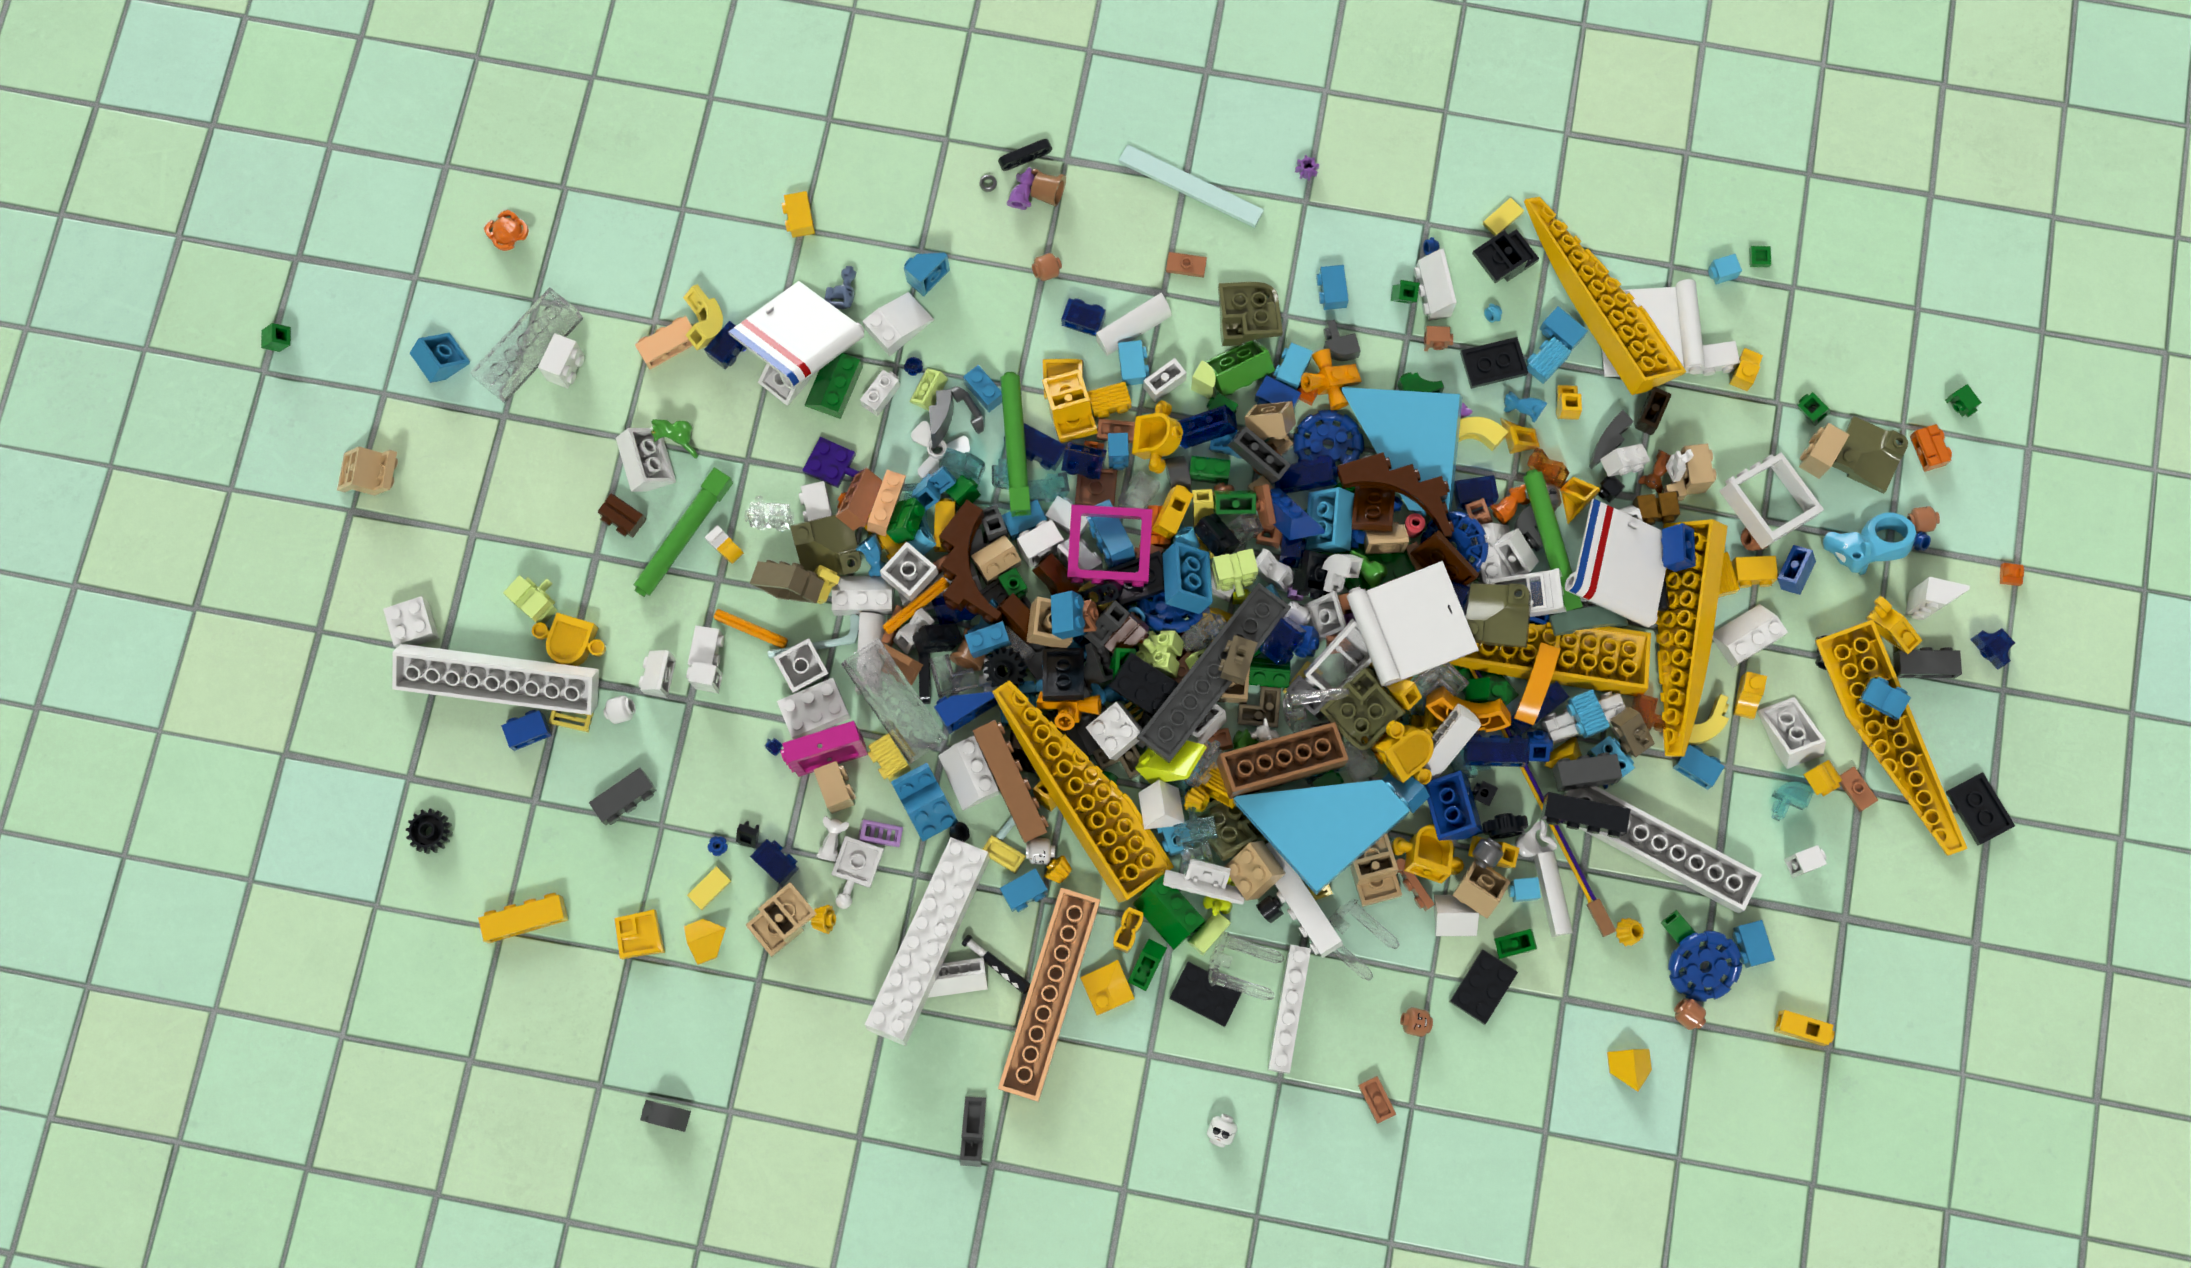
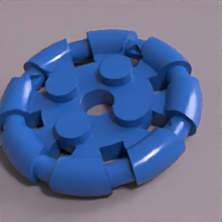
M1320 410L1317 414L1308 415L1298 425L1297 434H1294L1293 449L1294 453L1299 457V463L1308 472L1319 474V477H1338L1337 467L1333 462L1339 460L1340 464H1345L1358 460L1364 450V439L1358 430V424L1350 416L1339 414L1336 410ZM1321 420L1322 424L1317 427L1315 422ZM1334 420L1341 423L1340 427L1332 425ZM1351 432L1353 438L1348 439L1347 434ZM1305 433L1311 435L1310 439L1304 437ZM1330 440L1334 446L1327 449L1323 446V442ZM1310 449L1311 454L1306 455L1304 451ZM1347 449L1353 451L1352 455L1346 454ZM1317 461L1323 463L1324 466L1320 467L1316 465Z
M1449 511L1446 516L1448 521H1452L1454 532H1452V537L1448 541L1457 544V550L1479 573L1483 562H1486L1488 555V542L1486 543L1484 536L1486 535L1485 530L1475 518L1471 519L1469 514L1460 511ZM1432 520L1428 523L1426 532H1423L1420 544L1433 535L1434 532L1438 531L1437 526ZM1463 524L1468 526L1466 530L1461 528ZM1472 538H1477L1478 545H1475ZM1471 556L1476 558L1474 563H1471L1469 561Z
M1165 592L1137 602V607L1145 613V623L1157 631H1176L1177 633L1188 631L1193 625L1197 626L1204 619L1208 611L1206 608L1201 614L1167 605L1165 604ZM1187 615L1189 619L1185 620L1183 619V617Z
M1704 931V933L1700 934L1696 932L1687 936L1679 942V947L1673 950L1670 956L1668 970L1671 972L1669 978L1673 987L1678 993L1685 994L1686 998L1694 999L1698 1002H1706L1710 998L1715 1000L1727 994L1731 990L1732 984L1734 982L1737 983L1742 971L1741 953L1738 946L1732 939H1727L1724 934L1716 931ZM1705 941V946L1699 947L1700 942ZM1718 945H1722L1719 950L1716 948ZM1731 958V962L1727 963L1725 959ZM1709 961V966L1706 969H1700L1702 962ZM1684 967L1685 971L1679 972V970ZM1726 975L1727 978L1725 979V981H1720L1722 976ZM1691 981V982H1692V985H1691V987L1689 988V987H1688V983ZM1704 986L1706 988L1711 987V990L1704 991Z

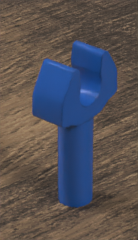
M1352 529L1351 547L1358 549V543H1364L1365 531Z

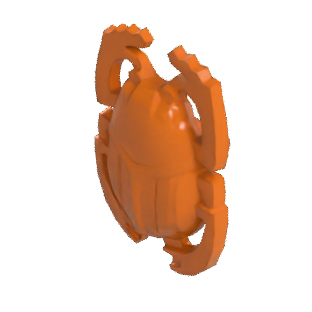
M509 210L498 214V220L495 222L490 220L484 227L487 237L492 240L496 248L502 251L513 249L517 240H525L529 232L526 223Z

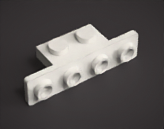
M1190 859L1186 874L1165 870L1164 886L1241 905L1245 901L1237 887L1227 885L1231 868Z

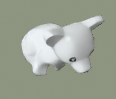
M1266 718L1263 720V725L1258 726L1255 732L1251 733V738L1259 740L1260 743L1280 737L1277 731L1269 728Z
M825 816L823 824L828 830V835L823 842V846L819 848L816 857L836 861L838 855L836 851L838 847V834L848 828L849 822L842 823L839 819L830 820Z

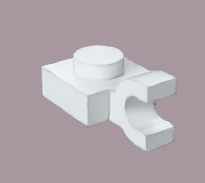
M1691 449L1686 450L1683 455H1681L1680 451H1676L1669 458L1665 467L1673 482H1678L1683 477L1686 471L1685 463L1689 462L1694 456Z

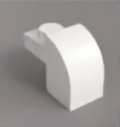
M1264 548L1256 558L1259 571L1258 576L1269 584L1273 583L1275 588L1287 592L1288 587L1293 583L1294 572L1289 566L1278 562L1273 554Z
M1334 554L1328 557L1322 569L1328 571L1323 590L1342 593L1345 578H1359L1363 558L1351 554Z
M920 608L915 612L910 622L899 629L893 641L908 654L916 648L912 636L923 625H933L935 621Z

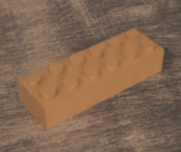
M993 720L972 730L1023 842L1026 843L1047 833L1046 828L1049 825L1044 815L1040 816L1037 811L1040 806L1036 797L1031 798L1029 794L1031 786L1027 778L1023 779L1020 774L1023 769L1018 759L1014 761L1011 755L1014 750L1010 741L1005 742L1003 738L1005 730L1001 722L996 723V720Z
M1333 722L1221 753L1216 763L1228 797L1232 799L1236 796L1250 794L1342 768L1346 765L1349 758L1336 723Z

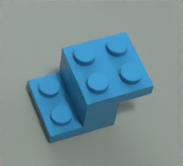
M927 763L891 781L922 842L958 823L953 810Z

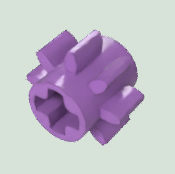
M1305 155L1303 160H1297L1298 166L1295 168V172H1299V179L1305 178L1310 181L1312 176L1317 177L1318 172L1316 170L1319 169V164H1315V157L1309 158Z

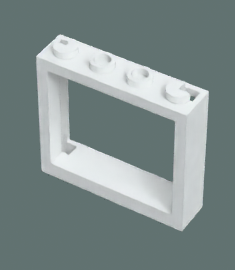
M1782 452L1776 456H1773V454L1769 455L1763 460L1762 464L1760 461L1750 467V471L1747 469L1741 471L1737 478L1732 476L1725 481L1727 485L1719 491L1762 549L1809 522L1824 511L1823 507ZM1770 467L1804 511L1803 514L1774 531L1770 529L1738 486Z

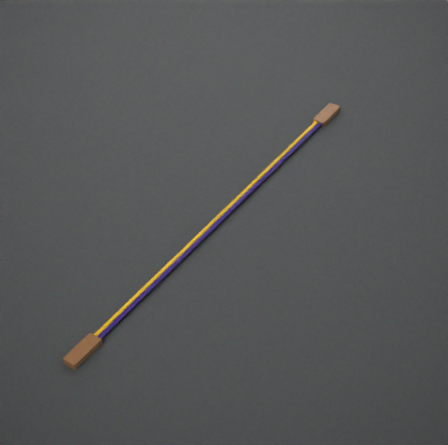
M1417 542L1407 545L1405 550L1415 571L1423 569L1410 554L1418 546ZM1470 669L1474 679L1483 678L1479 670ZM1509 728L1501 729L1542 810L1544 796ZM1549 824L1588 900L1586 905L1602 937L1615 932L1616 930L1601 900L1594 896L1560 827Z

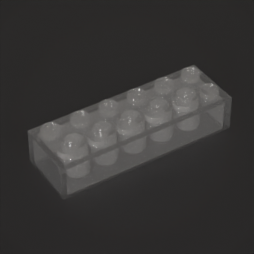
M549 287L470 373L476 381L505 404L536 371L554 333L567 337L583 320L582 315L574 306Z
M879 638L845 659L841 664L909 764H912L947 739Z

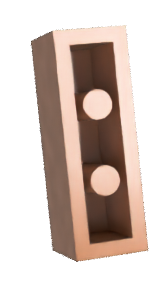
M867 467L857 473L850 484L836 517L853 531L859 527H864L868 523L869 514L874 506L882 480Z

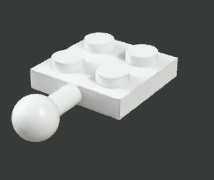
M845 836L831 873L833 876L847 880L843 892L836 897V905L839 908L847 909L851 906L852 898L850 895L854 883L871 888L884 852L883 848Z

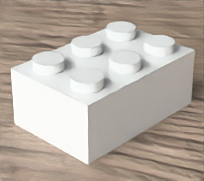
M834 678L777 701L793 740L851 719Z

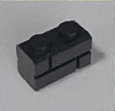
M1216 513L1203 517L1194 527V532L1214 556L1230 555L1240 545V541Z
M955 623L923 625L912 636L919 654L952 651L962 641V636Z

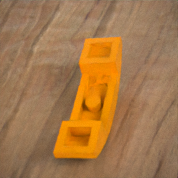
M1540 642L1532 671L1514 719L1534 725L1555 670L1560 652L1559 648Z

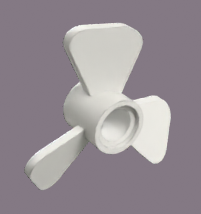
M922 421L911 433L912 440L927 447L929 454L928 459L918 469V475L922 479L929 473L932 475L940 469L939 463L947 459L948 453L966 455L970 452L968 438L961 436L947 444L942 440L937 446L943 449L942 452L939 454L933 453L935 448L932 445L930 425L927 421Z

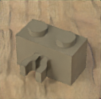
M1234 635L1232 641L1228 640L1224 651L1228 653L1226 660H1221L1218 669L1222 671L1220 678L1244 685L1258 642Z
M1627 707L1610 719L1613 726L1612 732L1619 738L1621 749L1624 753L1637 757L1655 744L1640 712L1633 708Z

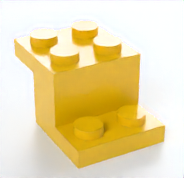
M1080 369L1042 380L1048 399L1050 415L1060 444L1098 434L1092 415L1090 398Z

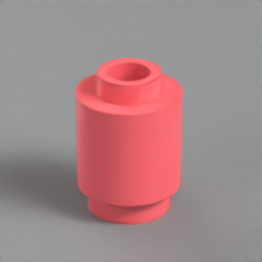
M1414 513L1406 518L1404 524L1408 537L1415 538L1421 535L1425 527V519L1420 514Z

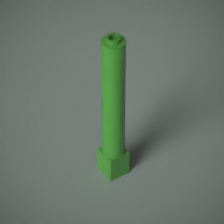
M1006 372L1000 377L1010 511L1011 517L1031 515L1020 376L1015 372Z
M715 467L712 469L702 483L701 491L633 584L636 587L635 592L643 597L652 594L717 501L720 502L732 486L733 481L729 476Z
M1537 469L1527 471L1523 480L1550 570L1559 568L1562 572V577L1560 578L1564 590L1563 603L1566 611L1583 608L1580 597L1565 590L1566 580L1573 572L1543 473L1541 471L1538 472Z

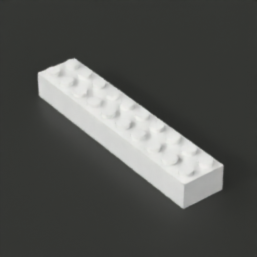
M400 644L393 651V690L591 715L598 707L599 669Z
M1597 786L1565 791L1564 795L1631 809L1627 834L1620 836V838L1607 836L1608 833L1604 832L1593 834L1587 832L1585 828L1579 827V829L1736 913L1745 911L1762 876L1761 873Z
M950 837L866 1020L865 1026L868 1031L904 1046L907 1045L989 863L990 857L987 851Z

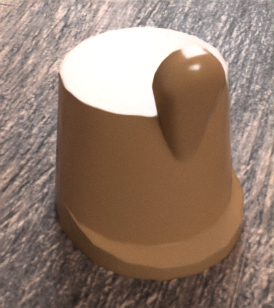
M1032 169L1031 173L1035 178L1031 187V197L1057 206L1065 189L1066 175L1060 174L1057 177L1043 174L1037 169Z
M965 628L963 640L956 652L951 653L949 658L960 667L972 671H981L986 655L973 658L964 636L968 634L967 632L970 628Z

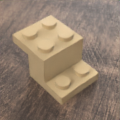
M357 447L345 452L337 491L347 492L349 490H356L375 496L390 490L394 484L393 472L398 464L397 452L388 450L380 453L363 447Z
M1386 833L1354 861L1350 867L1362 907L1402 897L1396 876L1399 869L1388 834Z
M789 882L758 908L760 913L749 921L746 926L769 955L773 957L804 931L802 927L815 917L817 913L794 885Z

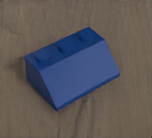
M1272 488L1270 490L1276 523L1273 525L1289 540L1325 533V530L1280 488Z
M1461 770L1431 780L1428 784L1424 785L1430 796L1427 801L1439 841L1467 839L1484 833L1468 776Z

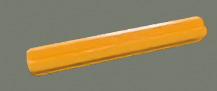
M941 577L883 624L882 627L886 633L891 634L911 618L918 609L923 608L949 587L948 581Z
M717 609L713 618L721 623L780 648L787 646L788 639L720 609Z

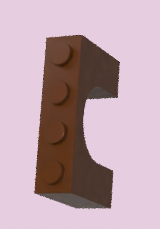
M1052 553L1045 556L1032 569L1033 573L1047 586L1051 595L1071 590L1078 592L1083 586L1081 583H1071V579H1067L1068 570ZM1012 593L996 609L1002 613L1003 621L1028 645L1030 644L1027 642L1030 609Z

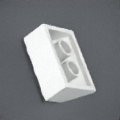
M1443 248L1419 259L1417 266L1414 268L1415 278L1419 279L1420 283L1419 295L1424 300L1422 304L1423 313L1427 315L1428 321L1451 317L1457 303Z
M627 428L616 437L631 492H647L676 482L664 439L660 438L654 442L650 428Z
M1498 523L1481 524L1486 533L1484 536L1486 543L1488 542V555L1486 562L1482 563L1481 570L1479 571V584H1486V579L1512 576L1494 547L1502 535L1510 532L1509 525ZM1472 538L1475 545H1478L1477 538Z
M839 576L838 584L832 587V612L834 616L860 615V612L892 615L894 612V587L886 582L882 576Z
M1928 577L1909 591L1905 614L1911 615L1913 619L1917 620L1926 619L1967 592L1970 586Z
M1759 604L1713 632L1712 640L1730 666L1734 668L1781 639L1788 631L1777 615Z
M974 736L954 744L938 756L963 811L1000 795Z

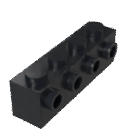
M1548 792L1544 797L1541 819L1546 820V823L1550 825L1562 823L1566 824V827L1578 830L1581 827L1587 829L1589 833L1599 834V832L1608 833L1607 836L1620 838V836L1627 834L1631 809Z

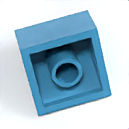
M945 253L917 254L914 258H909L904 265L907 283L923 297L950 271L948 256Z
M450 333L418 338L410 351V355L430 383L446 380L470 363Z

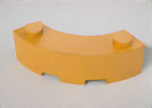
M1444 685L1426 694V707L1442 722L1459 703L1468 708L1479 719L1481 726L1477 731L1486 730V732H1492L1511 726V713L1501 698L1486 703L1468 702L1454 696Z

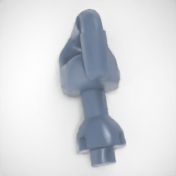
M846 266V269L841 270V277L844 280L843 285L826 288L824 300L837 309L850 308L853 303L855 291L851 287V282L856 277V271L853 270L852 266ZM832 299H844V301H832Z

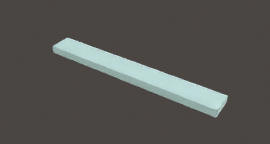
M1128 144L1119 159L1120 164L1254 228L1263 214L1264 209Z

